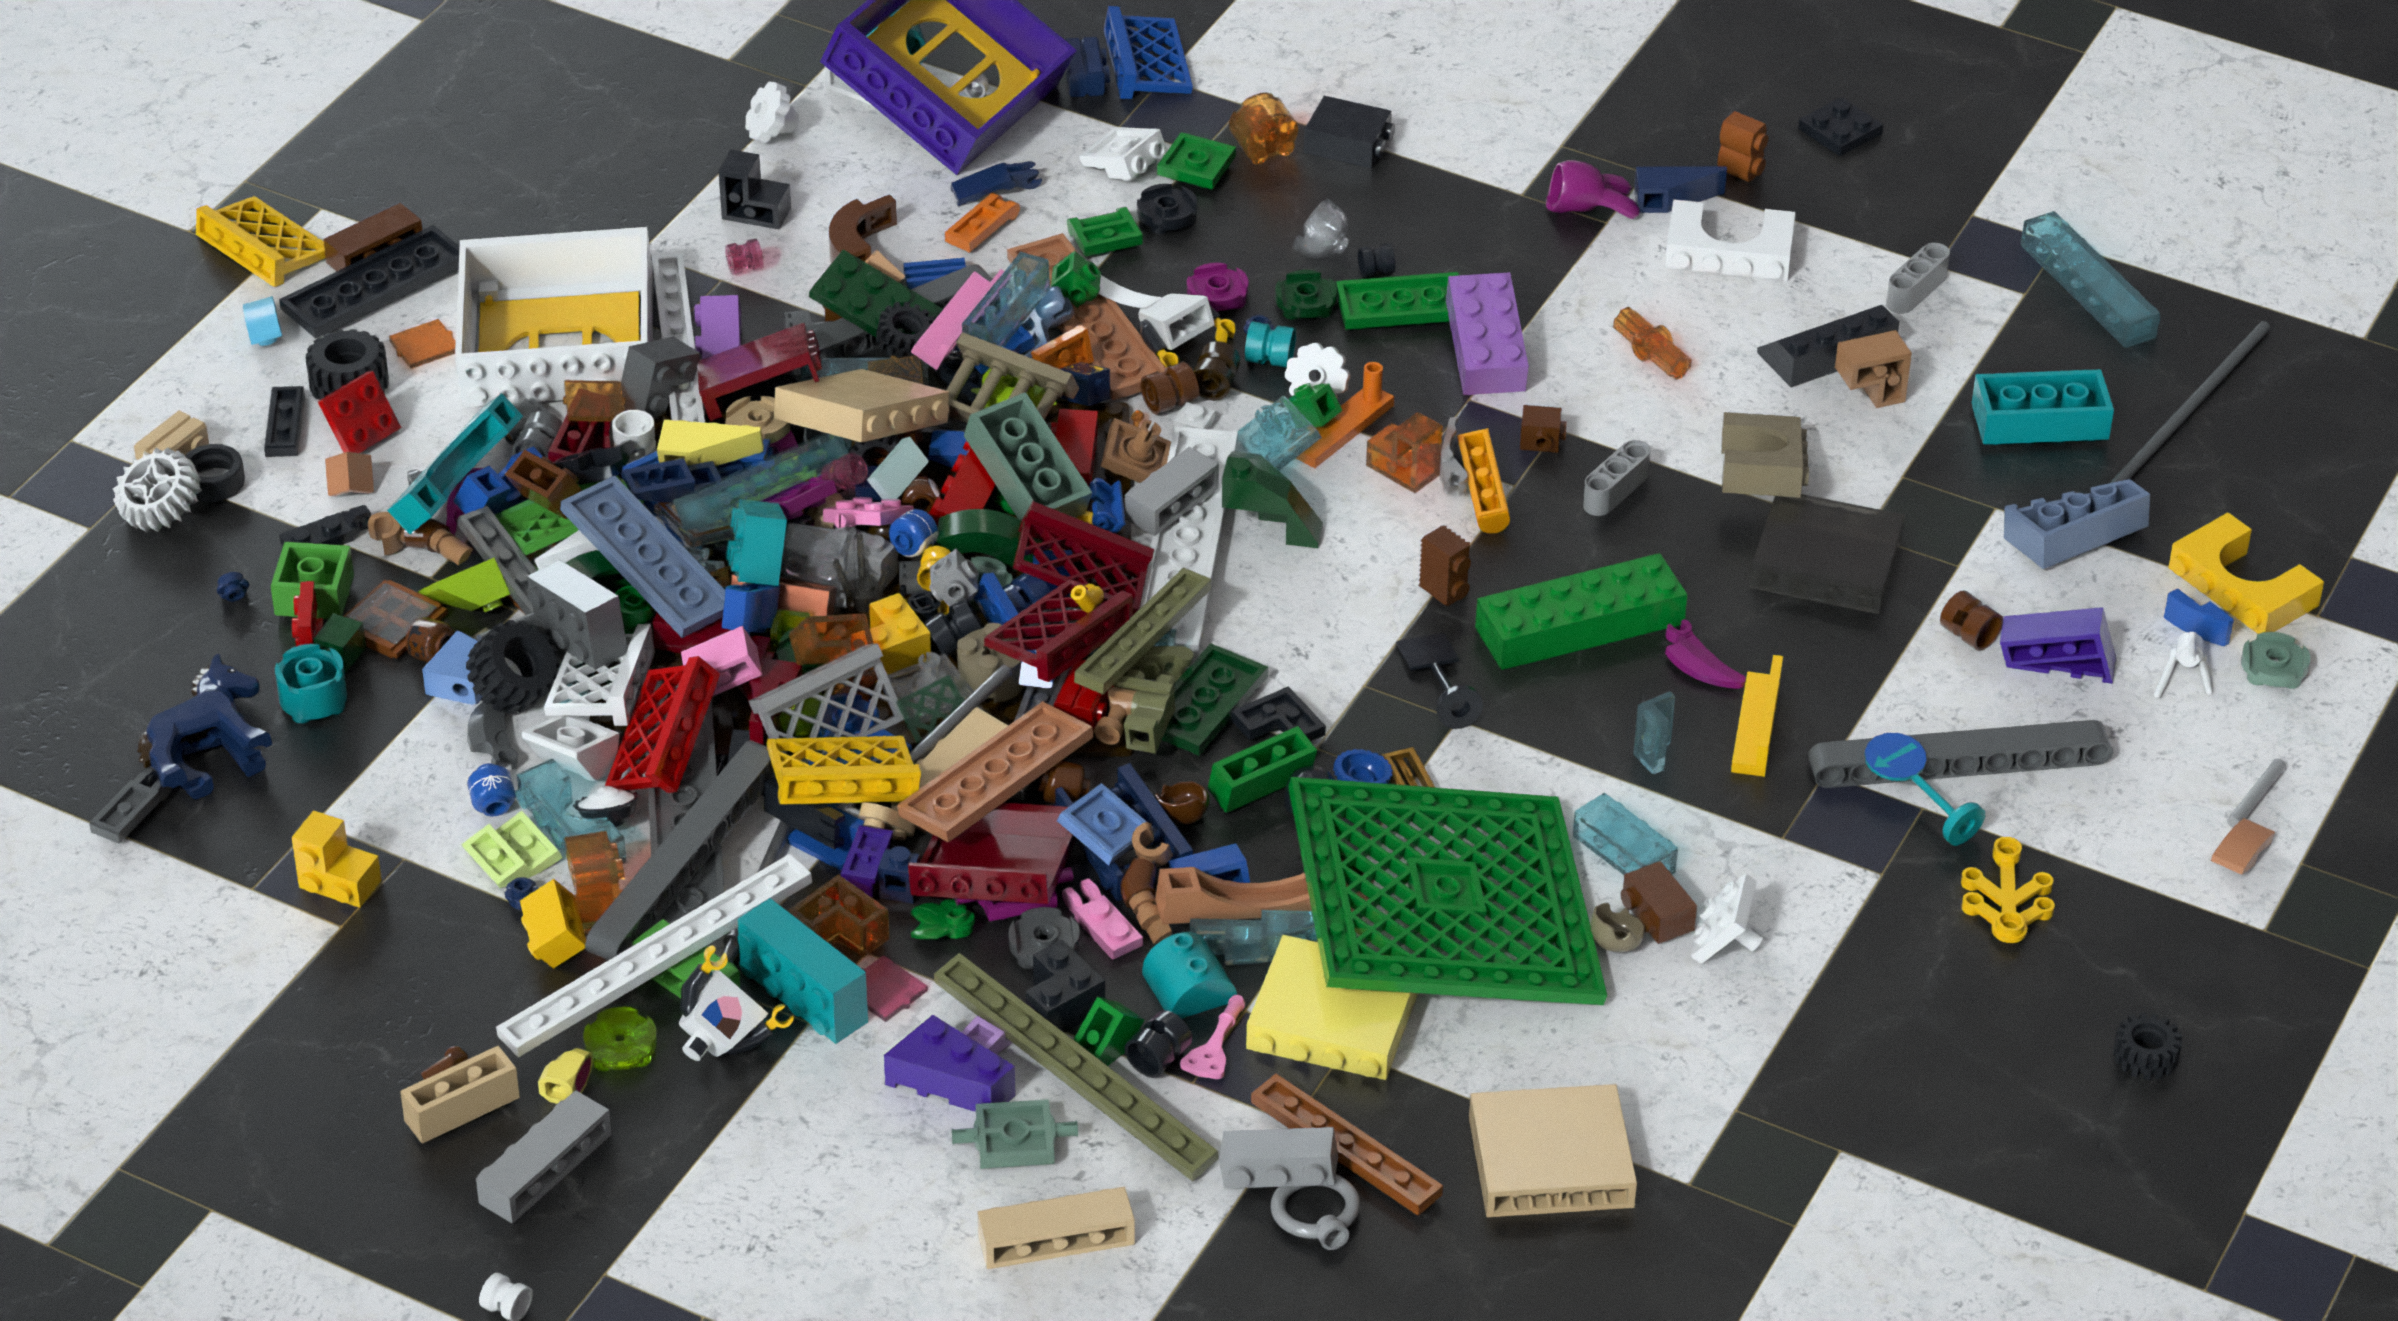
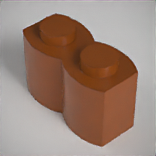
M1736 111L1730 114L1722 123L1720 131L1721 147L1718 153L1717 165L1727 166L1728 174L1750 182L1756 176H1760L1766 166L1764 149L1769 139L1768 135H1766V124Z

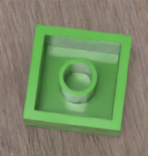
M284 542L271 583L275 616L298 617L294 614L293 601L294 596L300 595V583L304 581H314L318 605L317 618L330 619L333 614L342 616L354 578L350 546Z

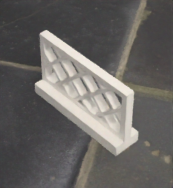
M637 624L634 634H625L628 648L626 654L596 670L587 664L577 669L574 668V666L583 662L566 651L544 706L545 715H613L614 726H628L642 688L641 674L648 673L655 654L651 624ZM615 662L619 663L610 669L606 667ZM595 671L599 672V674H596L590 678L587 677V675ZM577 680L579 682L570 687L567 686V684ZM608 680L612 681V683L603 687L600 686V684ZM589 689L592 691L583 696L579 695L580 693L587 691ZM602 698L606 701V703H593ZM567 699H571V700H572V701H570V702H568V703H560V702L565 701V700H567Z

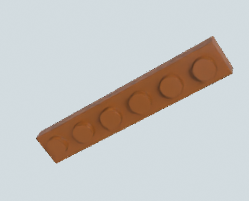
M1274 1074L1251 1093V1103L1289 1129L1334 1127L1338 1162L1419 1216L1443 1195V1185L1278 1074Z

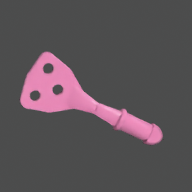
M1234 995L1229 999L1226 1009L1219 1015L1217 1028L1209 1041L1202 1046L1192 1049L1181 1059L1180 1068L1199 1077L1222 1079L1224 1077L1226 1057L1222 1045L1224 1037L1230 1028L1235 1025L1236 1018L1245 1007V1000L1242 996Z

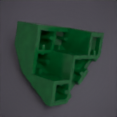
M1232 451L1227 457L1222 476V508L1259 512L1258 520L1286 523V545L1318 548L1323 522L1293 483L1261 454Z

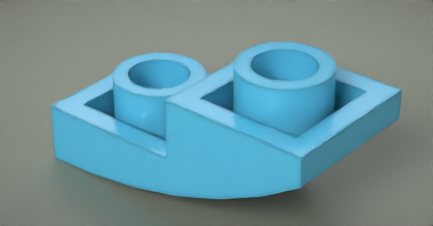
M273 296L243 304L244 317L252 345L257 343L260 346L269 345L276 342L277 338L282 336Z

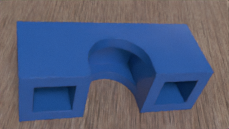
M534 446L526 449L539 458L542 457ZM522 452L511 456L507 465L498 474L491 466H487L467 475L453 502L464 514L488 506L495 515L529 500L505 476V473Z

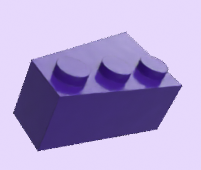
M2103 607L2004 616L2000 645L2007 668L2049 674L2050 670L2071 673V678L2081 679V675L2103 678V683L2113 684L2116 654Z
M931 1015L884 1054L886 1086L896 1088L900 1084L916 1089L917 1095L927 1098L929 1094L949 1099L950 1105L976 1112L975 1104L1009 1102L1016 1096L1015 1066L935 1015Z

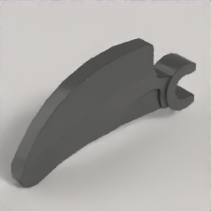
M482 702L472 712L468 722L467 742L471 752L487 753L492 756V764L499 765L500 761H507L511 764L512 769H516L518 753L511 748L507 736L505 708L499 712L493 709V704L489 703L486 705Z

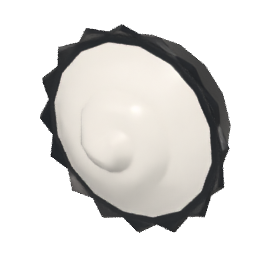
M602 786L588 797H582L581 801L576 800L572 806L578 810L585 822L596 823V827L599 829L615 828L624 824V818L633 815L640 794L637 791L631 792L630 790L625 791L611 786Z

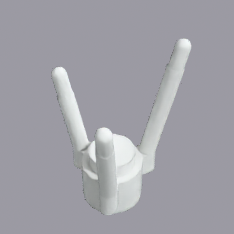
M2195 632L2180 635L2177 640L2176 649L2170 651L2169 661L2154 694L2155 698L2161 697L2173 668L2178 661L2186 667H2193L2198 664L2206 693L2212 694L2213 690L2207 667V655L2203 653L2204 642L2200 635Z

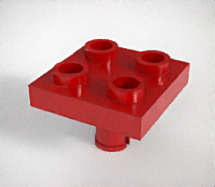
M373 371L362 374L317 401L343 453H361L402 428Z

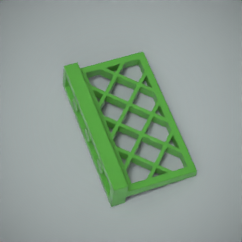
M617 475L616 477L626 486L624 480ZM602 481L582 484L578 486L582 490H585ZM530 499L495 514L496 518L525 555L569 537L579 530L568 518L564 519Z

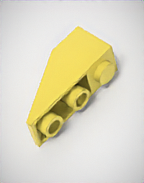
M664 420L657 447L659 463L684 458L687 466L713 461L715 466L761 453L764 450L761 427L688 422L685 420Z

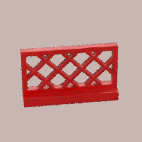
M699 656L689 657L686 665L648 670L605 786L625 791L660 787L666 793L677 792L720 673ZM665 680V682L656 691H654L657 681ZM671 692L672 695L659 706L658 702ZM653 708L654 711L643 721L645 714ZM659 721L660 725L648 735L647 731ZM642 737L643 741L632 750L634 743ZM646 751H649L650 754L637 765L636 761ZM631 767L632 770L621 779L622 774Z

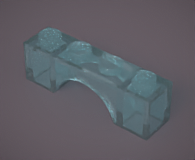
M553 758L517 774L518 790H516L515 794L518 803L523 809L527 808L533 814L537 825L541 829L545 828L551 834L555 845L567 852L575 868H581L592 879L627 862L624 836L607 817L587 819L577 817L566 811L573 803L571 779Z

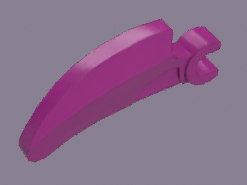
M1682 620L1680 630L1675 629L1671 624L1667 625L1665 636L1668 641L1675 644L1667 646L1665 654L1681 671L1697 680L1715 686L1734 689L1744 687L1745 676L1731 669L1712 654L1693 634L1692 625L1689 621Z

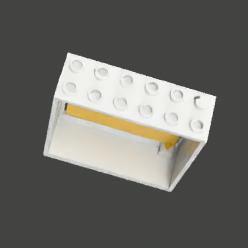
M647 227L460 240L455 362L463 407L485 406L500 393L512 404L521 403L526 398H533L537 402L575 399L578 391L600 397L618 396L629 346L653 341V269ZM639 295H641V335H639ZM480 306L479 346L476 353L478 307ZM594 331L600 332L612 339L614 343L592 344V333ZM582 332V345L539 348V335ZM529 336V349L508 350L516 341Z

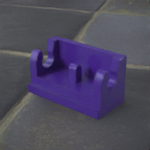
M859 825L840 873L842 897L847 901L852 902L855 893L854 889L864 891L865 901L867 903L871 901L874 894V884L878 877V867L885 849H891L890 843L893 838V831Z

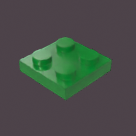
M1181 132L1158 163L1157 175L1213 190L1235 159L1236 146Z

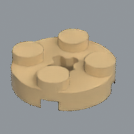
M761 396V401L751 402L750 397H744L733 402L727 408L725 424L761 427L762 438L770 439V443L782 439L790 432V423L774 419L775 398Z

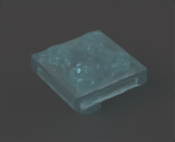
M1284 395L1272 405L1262 406L1263 412L1261 413L1257 410L1255 418L1237 431L1238 442L1248 453L1261 454L1279 471L1322 438L1318 430Z

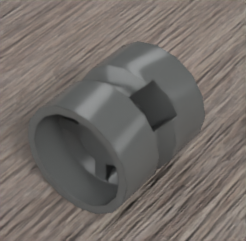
M533 412L528 416L512 448V455L534 446L542 456L548 458L549 449L563 422L549 412Z

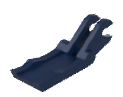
M1027 161L1014 164L1003 162L951 182V192L954 193L957 206L959 207L968 201H977L984 195L996 190H1011L1014 187L1029 190L1035 189L1041 184L1042 179H1035L1039 171L1030 169L1036 165L1035 162Z

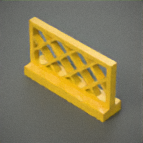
M255 196L218 210H213L207 205L196 208V235L273 287L284 284V274L326 258L324 242ZM254 208L258 212H252L247 210ZM241 220L256 221L258 223L241 222ZM263 222L277 223L278 225L263 224ZM261 233L276 234L278 236L261 235ZM283 235L296 236V237H298V238L282 237V236H283ZM280 246H284V247H295V248H298V249L280 248ZM302 248H306V249H316V250H315V251H309V250H302ZM285 258H290V259H292V260H289V261H286V262H285Z
M904 736L777 738L767 740V750L779 785L778 799L780 804L904 801L919 790L921 770L918 764H913ZM897 748V751L892 754L883 749ZM849 749H858L862 751V753L858 755L850 751ZM814 750H824L829 753L823 755ZM780 751H791L794 754L789 756ZM873 756L882 760V762L878 764L869 760V758ZM840 757L848 761V763L844 765L835 759ZM803 758H806L815 763L812 765H808L802 762L801 760Z

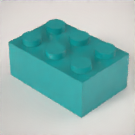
M739 499L738 508H732L730 527H733L735 537L734 541L728 540L726 560H729L731 572L735 573L738 582L779 586L787 519L778 503Z

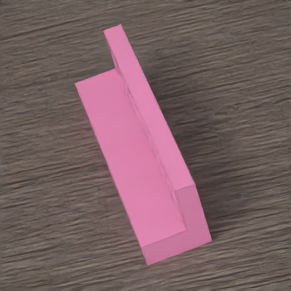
M1000 269L992 281L989 282L974 271L917 341L911 353L937 370L957 346L956 342L961 333L968 332L996 297L1009 274Z

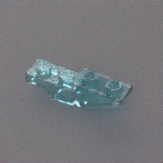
M1262 910L1261 920L1190 918V932L1202 936L1214 954H1225V965L1272 961L1282 935L1318 942L1312 911Z

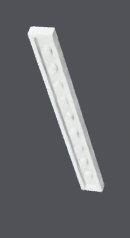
M683 253L653 255L652 268L661 339L674 336L695 349ZM698 368L694 381L671 386L669 395L671 420L705 423L702 399L698 389Z
M791 854L786 855L496 1027L497 1036L519 1058L738 927V918L769 898L779 903L812 883L811 872Z

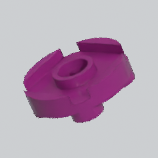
M1224 263L1204 264L1194 269L1193 276H1188L1187 295L1207 296L1209 304L1216 311L1233 308L1240 309L1246 304L1249 286L1248 277L1237 267L1236 272L1227 269V264Z

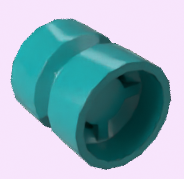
M1252 321L1246 337L1245 361L1264 364L1269 360L1272 366L1287 368L1288 360L1294 357L1296 328L1278 325L1272 330L1269 324Z

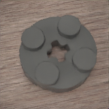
M1050 907L1029 909L1021 914V919L1015 924L1014 921L1011 923L1008 931L1009 949L1017 958L1019 966L1025 969H1032L1033 954L1061 939L1077 952L1080 944L1079 926L1071 916L1070 920L1061 916V910ZM1040 935H1047L1048 940H1040Z

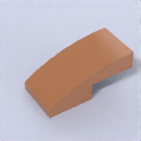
M2243 818L2222 840L2213 853L2211 861L2243 875L2255 866L2258 854L2272 843L2275 831Z

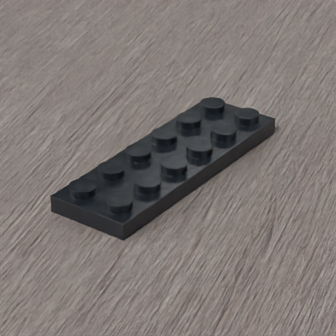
M432 225L280 298V309L316 339L458 270L460 246L436 226Z

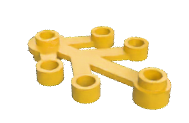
M2000 837L1994 842L1992 857L2000 867V888L1985 878L1981 870L1974 867L1964 869L1961 877L1963 888L1970 891L1979 890L2001 907L2000 913L1985 903L1981 894L1968 892L1963 896L1961 907L1963 912L1972 916H1982L1992 924L1991 930L1993 935L1998 940L2006 943L2022 941L2027 935V926L2037 919H2051L2055 908V903L2052 899L2038 897L2034 900L2033 906L2021 913L2016 912V907L2036 894L2041 896L2050 894L2054 879L2048 873L2038 872L2034 874L2031 881L2015 890L2014 866L2020 861L2022 845L2017 839L2012 837Z

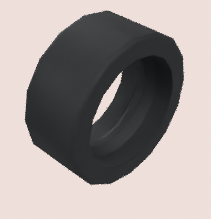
M207 444L199 446L185 455L195 465L198 473L212 468L229 470L220 476H199L201 479L199 484L202 491L196 494L198 500L210 502L225 500L237 494L243 487L245 481L243 461L240 453L233 447L223 444Z

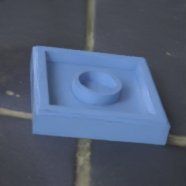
M1102 783L1061 812L1057 819L1058 823L1108 865L1133 848V832L1139 825L1147 822Z

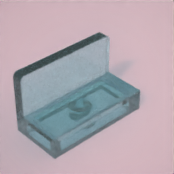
M1671 691L1638 704L1633 755L1653 775L1664 770L1666 746L1671 743L1675 695Z

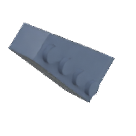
M2131 479L2091 487L2090 493L2087 494L2075 493L2074 491L2063 493L2060 500L2046 502L2044 498L2031 500V506L2018 508L2016 504L2007 505L2004 510V539L2042 569H2045L2148 527L2150 494Z

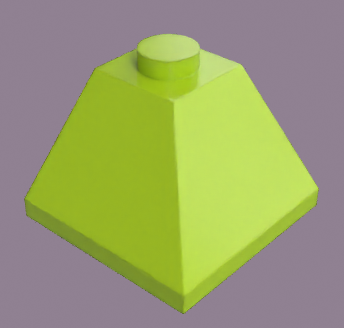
M495 558L435 582L417 592L442 604L469 611L482 607L484 612L503 605L501 598L510 594Z

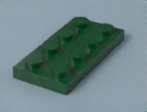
M844 249L813 285L808 296L876 337L880 314L882 311H885L888 305L893 308L894 303L899 302L901 307H903L904 302H910L909 307L914 308L915 304L920 305L919 311L928 310V317L933 316L934 319L943 310L941 307ZM897 329L898 331L904 334H915L914 332L908 329Z
M1210 643L1175 682L1174 697L1176 710L1173 716H1171L1162 740L1199 756L1231 720V711L1243 706L1267 679L1268 666Z

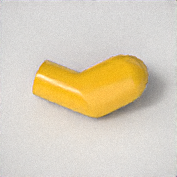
M1093 584L1085 585L1086 588L1083 585L1075 586L1071 591V597L1084 612L1090 613L1103 602L1104 593L1101 587Z

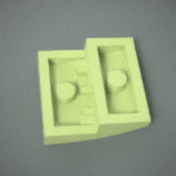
M520 811L496 830L488 824L461 844L464 850L499 888L506 887L509 882L519 877L530 878L562 859L558 849L523 811Z

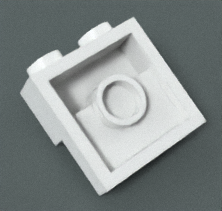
M1115 127L1079 155L1082 166L1106 169L1108 178L1131 181L1137 178L1139 173H1144L1148 166L1156 163L1157 159H1162L1167 149L1160 129Z

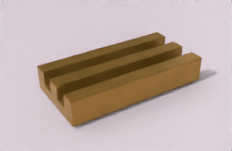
M1414 747L1381 754L1385 760L1389 761L1388 763L1391 764V769H1393L1390 780L1392 784L1405 785L1401 777L1402 775L1407 785L1418 786L1410 768L1407 767L1403 759L1407 757L1423 787H1435Z

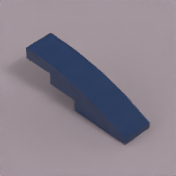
M684 458L625 469L621 472L629 491L640 500L671 503L697 502L701 500L713 501L714 499L722 501L752 496L753 485L742 463L716 468L713 461L687 466Z

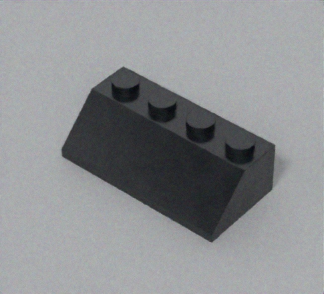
M1879 305L1757 347V353L1792 388L1837 372L1835 362L1838 342L1894 330L1898 332L1900 322L1883 305Z

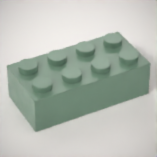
M1026 392L970 414L964 437L1019 520L1022 521L1032 501L1074 518L1086 513L1092 491Z

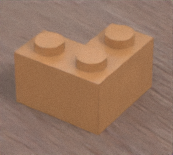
M1896 330L1838 342L1835 368L1850 390L1863 388L1875 407L1881 408L1906 401L1912 352Z

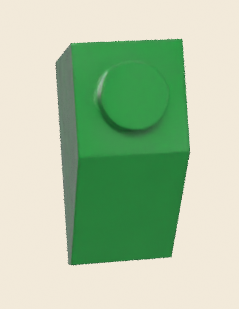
M1097 997L1073 1040L1105 1065L1109 1066L1125 1053L1127 1041L1140 1030L1145 1020L1120 1002Z

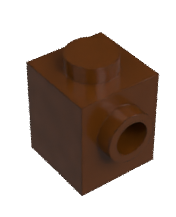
M1523 405L1520 450L1558 453L1559 440H1566L1567 421H1561L1562 408Z

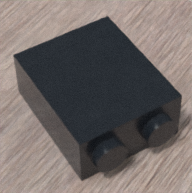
M1324 95L1304 128V153L1372 168L1377 158L1383 156L1386 142L1391 141L1393 138L1395 124L1391 123L1392 111Z

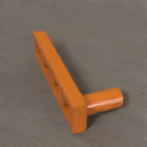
M1377 362L1365 364L1363 389L1342 404L1341 408L1343 411L1324 426L1310 429L1291 444L1290 456L1316 468L1394 406V396L1382 390L1383 366Z

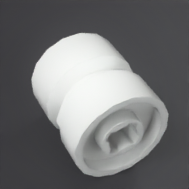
M628 410L621 412L612 421L614 446H617L622 441H632L633 450L627 464L656 451L654 419L649 413L641 410Z

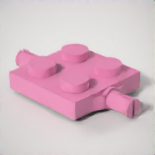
M854 497L853 501L840 500L836 501V506L824 508L823 522H832L837 528L855 527L856 525L881 526L893 523L898 517L914 508L910 505H901L900 499H882L881 502H872L871 497Z

